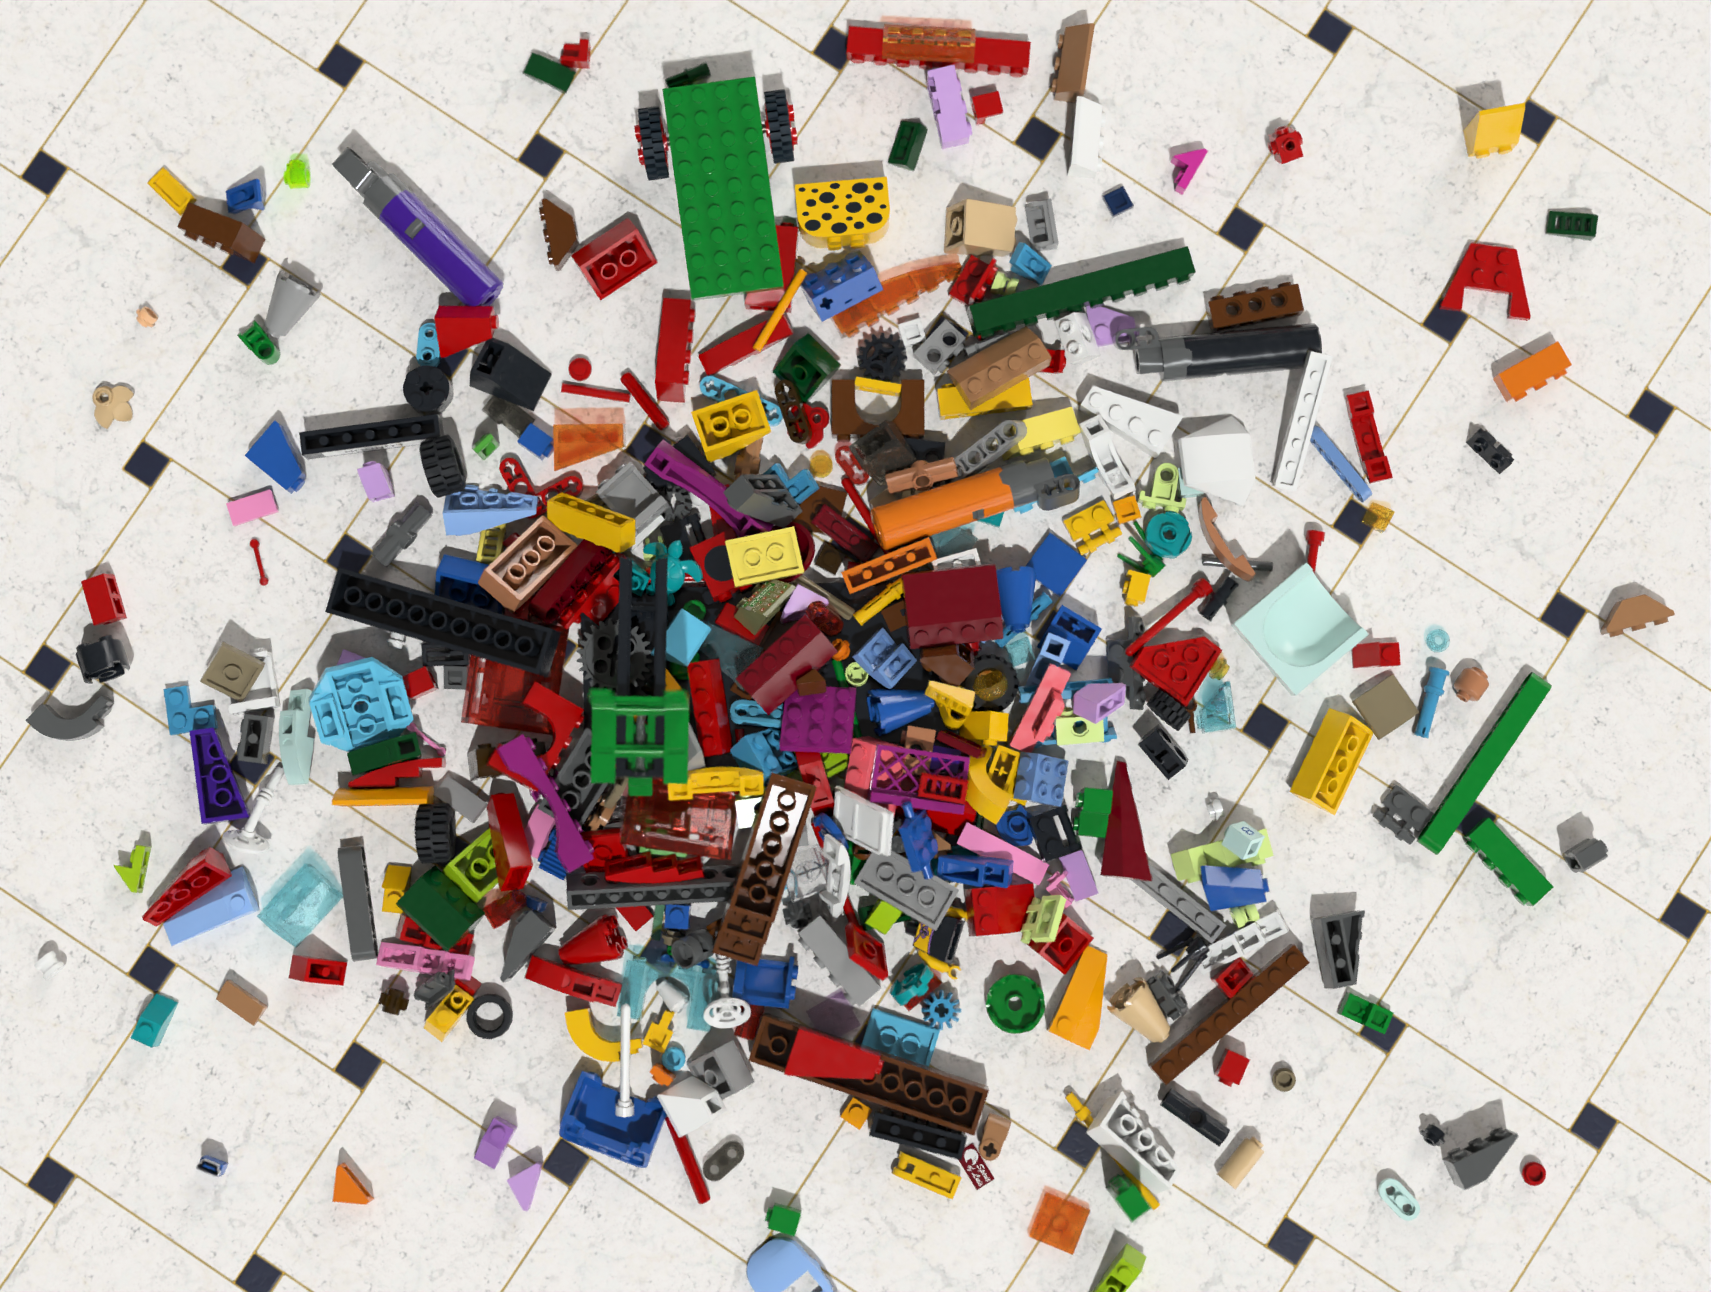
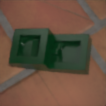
M533 52L522 74L541 84L545 83L564 94L567 93L576 73L561 64Z

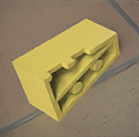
M1068 407L1021 420L1026 424L1027 434L1023 440L1002 455L1003 461L1018 456H1026L1039 449L1044 451L1060 442L1061 445H1065L1075 441L1074 437L1080 434L1081 431L1073 408ZM1012 425L1010 428V433L1012 436H1014L1016 433V428L1014 425Z

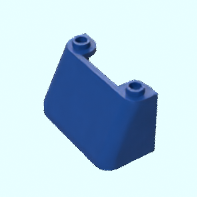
M582 1071L562 1117L559 1135L574 1144L633 1166L646 1168L667 1116L658 1097L648 1098L647 1102L630 1096L634 1104V1115L630 1117L616 1116L615 1104L620 1099V1092L603 1086V1081L597 1073Z

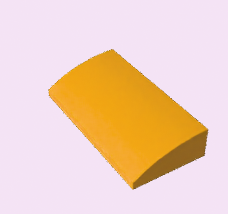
M434 786L338 788L332 798V805L344 807L434 804Z

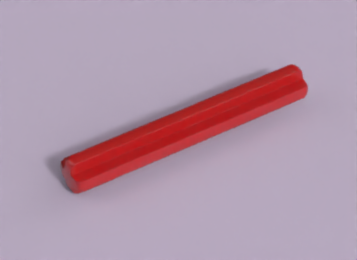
M667 1116L665 1121L699 1204H704L710 1200V1195L686 1135L679 1138Z

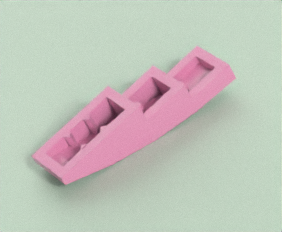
M967 822L956 843L979 856L1013 860V873L1037 885H1040L1049 867V864L1043 863L1042 860Z
M381 942L376 965L428 975H435L437 972L447 974L453 969L455 970V979L470 981L475 957L425 949L419 946Z

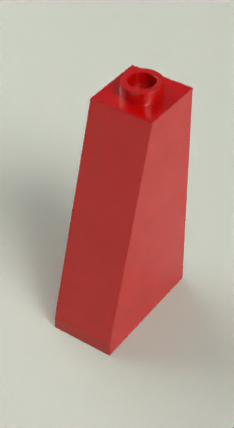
M781 223L780 225H775L784 289L748 293L745 298V309L774 312L794 279L799 234L798 227H794V224ZM792 300L784 313H791Z
M501 792L491 795L486 807L500 892L521 890L524 888L533 867V862L514 793L505 794Z
M800 1026L784 1075L873 1079L875 1073L880 1074L884 1061L880 1060L881 1053Z

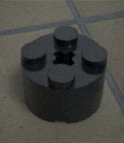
M426 365L413 369L407 373L403 384V393L406 401L414 410L425 416L443 413L453 400L454 391L451 382L440 369ZM431 387L433 390H430L429 395H426L424 391Z
M106 635L99 638V642L92 644L84 643L76 647V658L85 683L93 684V679H99L100 683L107 682L124 675L125 668L128 671L130 670L121 640L113 639L112 635Z

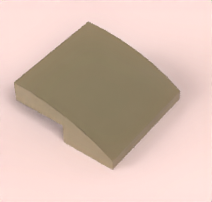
M1393 674L1352 701L1378 740L1419 713Z

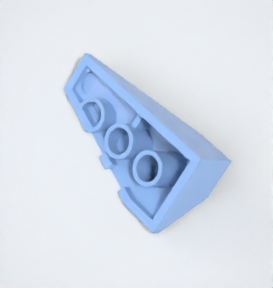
M466 485L464 491L446 495L443 508L446 535H470L535 515L537 512L538 496L516 492L506 495L498 493V489L491 488L489 491L479 490L476 485Z
M243 867L230 871L232 874L230 878L173 915L163 924L171 946L260 910Z

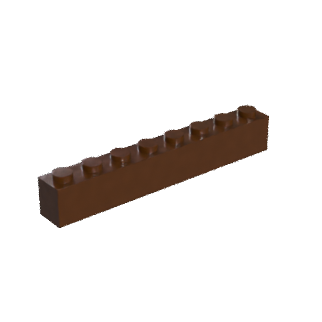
M1289 944L1256 972L1232 998H1226L1148 1066L1163 1084L1168 1085L1310 962L1294 944Z

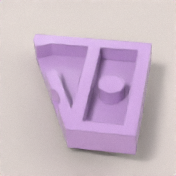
M1101 306L1097 308L1085 307L1086 315L1098 347L1113 345V336L1118 330L1136 328L1134 317ZM1122 333L1119 336V344L1130 342V338L1126 333Z

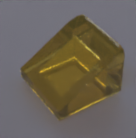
M1372 502L1361 523L1379 533H1383L1395 511Z

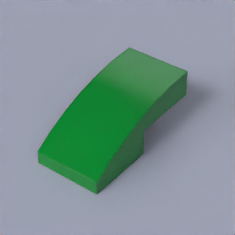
M1346 992L1337 1014L1385 1034L1394 1012Z

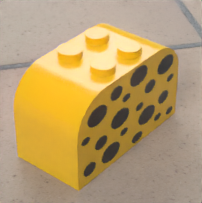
M887 177L795 185L799 233L802 239L810 246L828 248L830 251L840 250L842 246H851L853 249L863 248L865 244L878 242L887 233L890 219Z

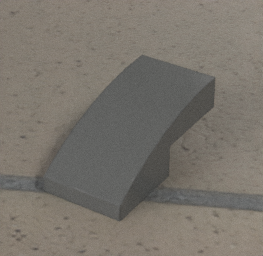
M464 655L445 656V660L464 659ZM469 665L444 666V689L467 690Z

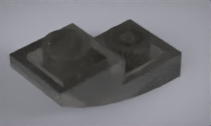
M492 396L481 409L498 425L502 423L518 438L521 437L529 424H533L535 421L533 417L516 404L496 396Z

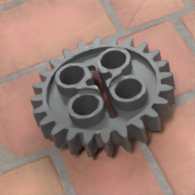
M609 618L608 625H605L602 620L599 621L600 628L598 629L592 625L591 630L593 633H584L587 641H579L584 646V649L577 650V653L583 654V657L577 659V662L584 664L579 671H587L584 680L592 678L590 686L592 687L598 683L600 684L599 690L607 687L608 690L612 691L613 688H616L617 691L618 659L615 663V674L611 677L610 671L613 659L609 657V654L614 651L619 619L614 624L612 618ZM638 625L631 629V641L634 643V650L631 652L630 684L632 683L635 687L639 686L637 678L645 680L642 672H650V669L645 666L646 663L653 662L652 659L647 658V655L651 654L652 650L645 647L651 642L642 640L646 634L645 632L638 635ZM602 636L610 639V648L602 649L599 646V639ZM597 660L607 662V671L599 672L596 669L595 664Z

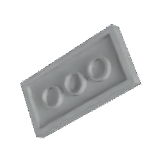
M891 851V855L888 857L871 852L854 882L855 885L934 931L937 930L959 892V889L935 875L931 879L925 880L922 870L912 872L908 859Z

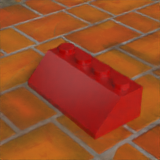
M909 775L901 780L900 787L903 791H909L916 786ZM914 777L915 780H916L918 783H920V779H921V778H919V777ZM931 780L927 782L926 792H931ZM951 785L946 788L945 792L947 795H950ZM956 786L955 796L958 797L959 787ZM967 800L963 804L965 805L963 814L925 809L927 817L931 820V830L957 836L961 835L966 822L973 825L976 811ZM896 805L894 818L899 816L900 819L905 820L903 807ZM913 808V811L920 810V808Z

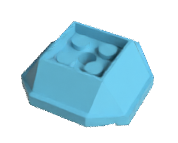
M373 657L325 668L309 697V705L321 743L332 745L347 752L398 737L407 725L409 726L414 720L402 675ZM358 701H365L363 704H356Z

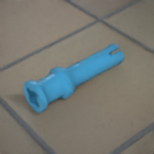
M1429 667L1428 683L1423 688L1426 694L1414 735L1427 739L1429 738L1439 696L1442 697L1444 695V682L1446 676H1449L1450 673L1435 667Z

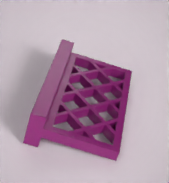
M876 744L867 800L902 806L904 802L911 801L913 808L963 814L965 807L963 804L918 796V793L914 791L919 789L920 783L915 780L911 773L922 765L926 772L930 774H938L945 768L951 777L967 779L970 757ZM882 750L891 751L896 758L886 767L880 760ZM896 752H901L903 754L898 756ZM908 754H914L919 763L908 770L901 759ZM919 755L927 756V757H925L923 760H921V758L919 757ZM931 757H936L942 766L931 773L924 763ZM941 758L950 760L944 763V761ZM955 760L963 761L962 771L954 776L947 766ZM899 762L906 772L895 780L888 769ZM886 772L892 783L886 788L876 787L877 777ZM909 775L916 786L909 791H903L898 782ZM937 781V787L939 789L936 790V794H939L941 790V785ZM956 784V785L959 787V793H960L961 784ZM895 785L898 790H894V789H890V788H892V787Z

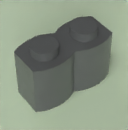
M1596 838L1591 840L1585 839L1564 852L1562 856L1574 873H1583L1608 858V848L1602 840H1597Z

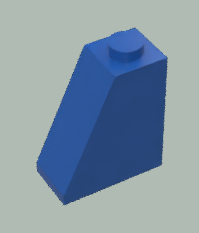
M274 421L245 456L292 494L294 491L297 492L302 488L305 483L304 479L307 476L284 428Z
M1200 866L1203 888L1211 911L1267 902L1266 892H1270L1268 879L1262 877L1260 869Z

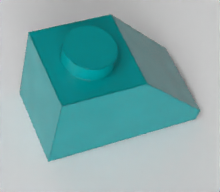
M156 993L141 1014L131 1039L151 1048L160 1046L179 1002Z

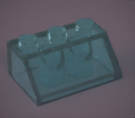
M304 864L257 917L274 933L297 948L343 898V893L312 864Z

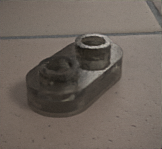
M732 1140L720 1147L705 1161L703 1165L704 1176L710 1181L721 1180L742 1161L744 1157L742 1144ZM734 1149L737 1152L736 1157H729L728 1151ZM712 1165H717L719 1168V1172L715 1174L710 1171V1167Z

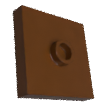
M819 486L817 491L799 504L803 511L792 522L804 526L810 532L825 535L810 523L823 504H826L842 516L847 493Z

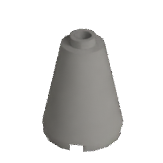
M279 271L277 274L264 324L268 328L266 332L276 338H279L280 335L286 336L321 295L320 291H317L316 294L312 292L313 286L295 276L289 275L288 278L284 277L283 271Z

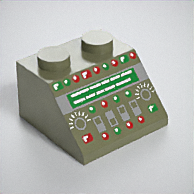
M769 580L764 584L760 582L752 589L751 593L753 595L749 599L744 597L737 604L736 607L739 610L734 617L755 636L781 610L796 587L793 584L778 580Z

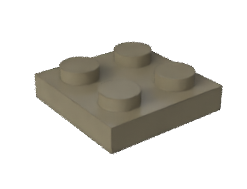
M222 642L202 675L200 682L239 702H243L263 670L265 662Z

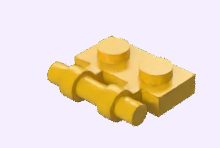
M1104 500L1063 521L1073 542L1082 538L1084 544L1077 547L1081 556L1088 552H1095L1097 547L1105 543L1110 544L1115 541V538L1122 535L1119 527L1112 530L1108 528L1107 525L1114 522L1115 519ZM1100 529L1102 535L1092 540L1089 534Z

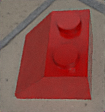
M1062 913L1054 942H1035L1031 939L1027 945L1065 975L1094 938Z

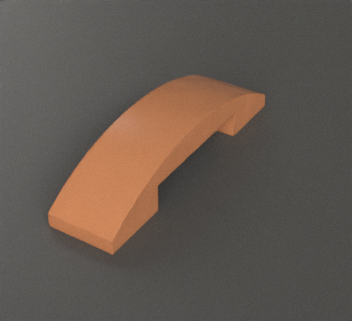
M1202 498L1199 504V520L1209 547L1228 570L1245 581L1253 580L1256 573L1244 555L1236 559L1234 558L1213 526L1218 515L1207 498Z

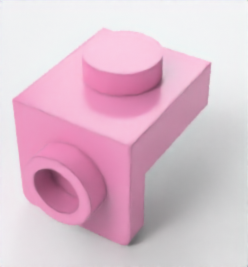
M1066 870L1061 874L1056 871L1047 880L1050 884L1046 887V890L1051 895H1062L1066 899L1064 909L1074 901V898L1060 884L1068 874Z

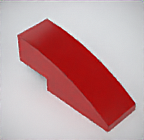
M401 914L395 935L397 939L445 951L409 916ZM469 933L448 952L469 955L474 934Z

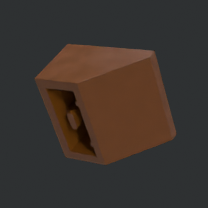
M963 643L920 648V663L927 671H934L939 675V679L944 684L958 687L974 669V651Z

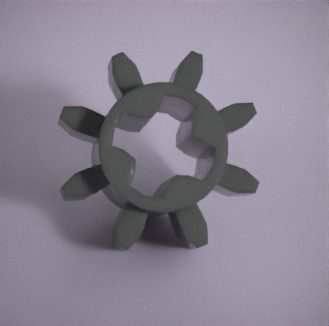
M800 899L791 900L788 902L787 908L783 909L786 925L791 924L795 929L805 927L808 924V919L813 918L809 903L804 904V901Z

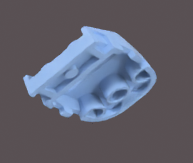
M777 1237L768 1241L748 1261L746 1274L754 1292H783L807 1271L821 1286L822 1290L820 1292H834L832 1284L823 1273L815 1258L812 1259L796 1241L790 1238Z

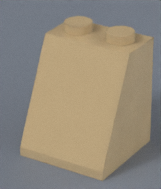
M965 199L946 208L944 253L1000 257L1013 253L1016 247V207Z

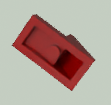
M1399 642L1357 644L1351 649L1353 668L1401 665Z

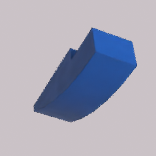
M940 855L938 858L937 877L945 881L983 887L985 884L1008 888L1012 883L1014 861L984 856Z

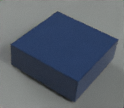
M1124 186L1102 197L1113 218L1134 206Z

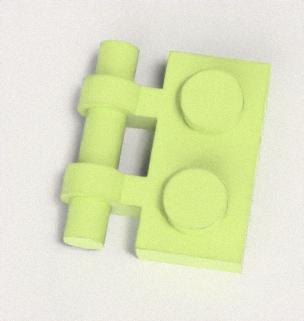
M1062 895L1042 896V899H1032V903L1026 911L1028 914L1026 923L1021 928V942L1029 944L1031 939L1035 942L1055 941L1066 899Z

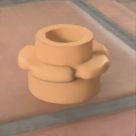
M144 306L141 310L138 309L136 311L138 314L136 319L143 327L155 326L158 317L150 308Z

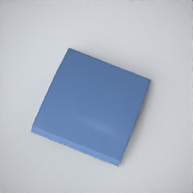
M884 628L877 630L853 656V659L871 677L888 689H891L917 661L903 643L897 645Z

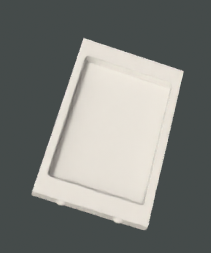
M839 785L836 786L833 822L840 829L843 836L877 855L890 856L894 813Z

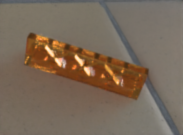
M884 24L882 59L974 63L975 29Z

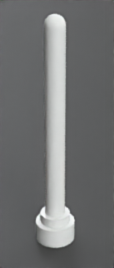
M628 1004L621 1006L620 1099L615 1104V1115L619 1117L634 1115V1104L630 1099V1006Z

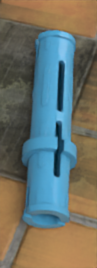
M1042 592L1033 601V612L1031 613L1030 622L1036 621L1039 618L1038 615L1053 603L1045 592ZM1006 626L1003 628V639L993 640L1001 649L1018 634L1012 632L1007 634L1010 630Z

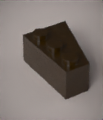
M532 738L531 740L536 748L532 751L536 757H539L546 752L545 741L538 742L537 738ZM509 741L500 742V743L504 745V744H506V743L509 742ZM491 743L477 745L478 749L467 753L470 781L480 778L505 776L486 765L495 749Z

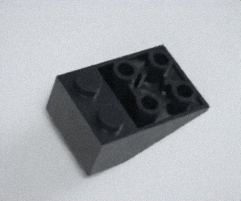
M492 337L486 340L470 370L469 386L534 411L552 374L512 345Z

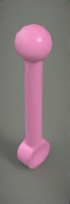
M411 722L409 726L407 725L408 731L416 732L419 737L437 751L439 756L446 754V749L439 747L418 730L415 723Z

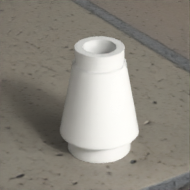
M667 979L662 981L656 988L670 1012L674 1011L676 1015L682 1012L690 1003L687 999L688 995L668 982Z

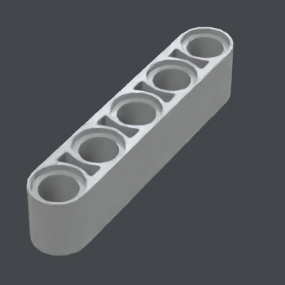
M1006 420L954 459L956 468L958 469L961 466L963 473L961 476L958 475V477L944 480L945 484L978 474L1024 439L1027 434L1026 424L1020 420ZM1012 425H1014L1016 428V433L1014 436H1012L1010 433V428ZM995 438L998 441V447L996 450L993 448L992 444ZM977 452L980 454V461L978 463L975 460ZM940 482L933 483L930 489L939 487Z

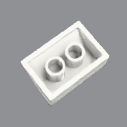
M1077 96L1073 108L1068 176L1095 178L1097 171L1101 172L1102 158L1098 157L1099 149H1103L1104 135H1100V128L1105 127L1106 113H1102V105L1082 96Z

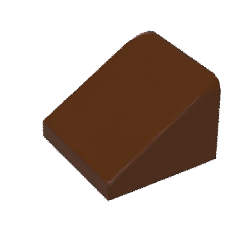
M816 669L811 670L796 681L799 696L820 694L827 691L825 679Z

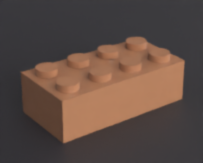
M542 515L483 571L478 584L513 614L553 576L578 545Z

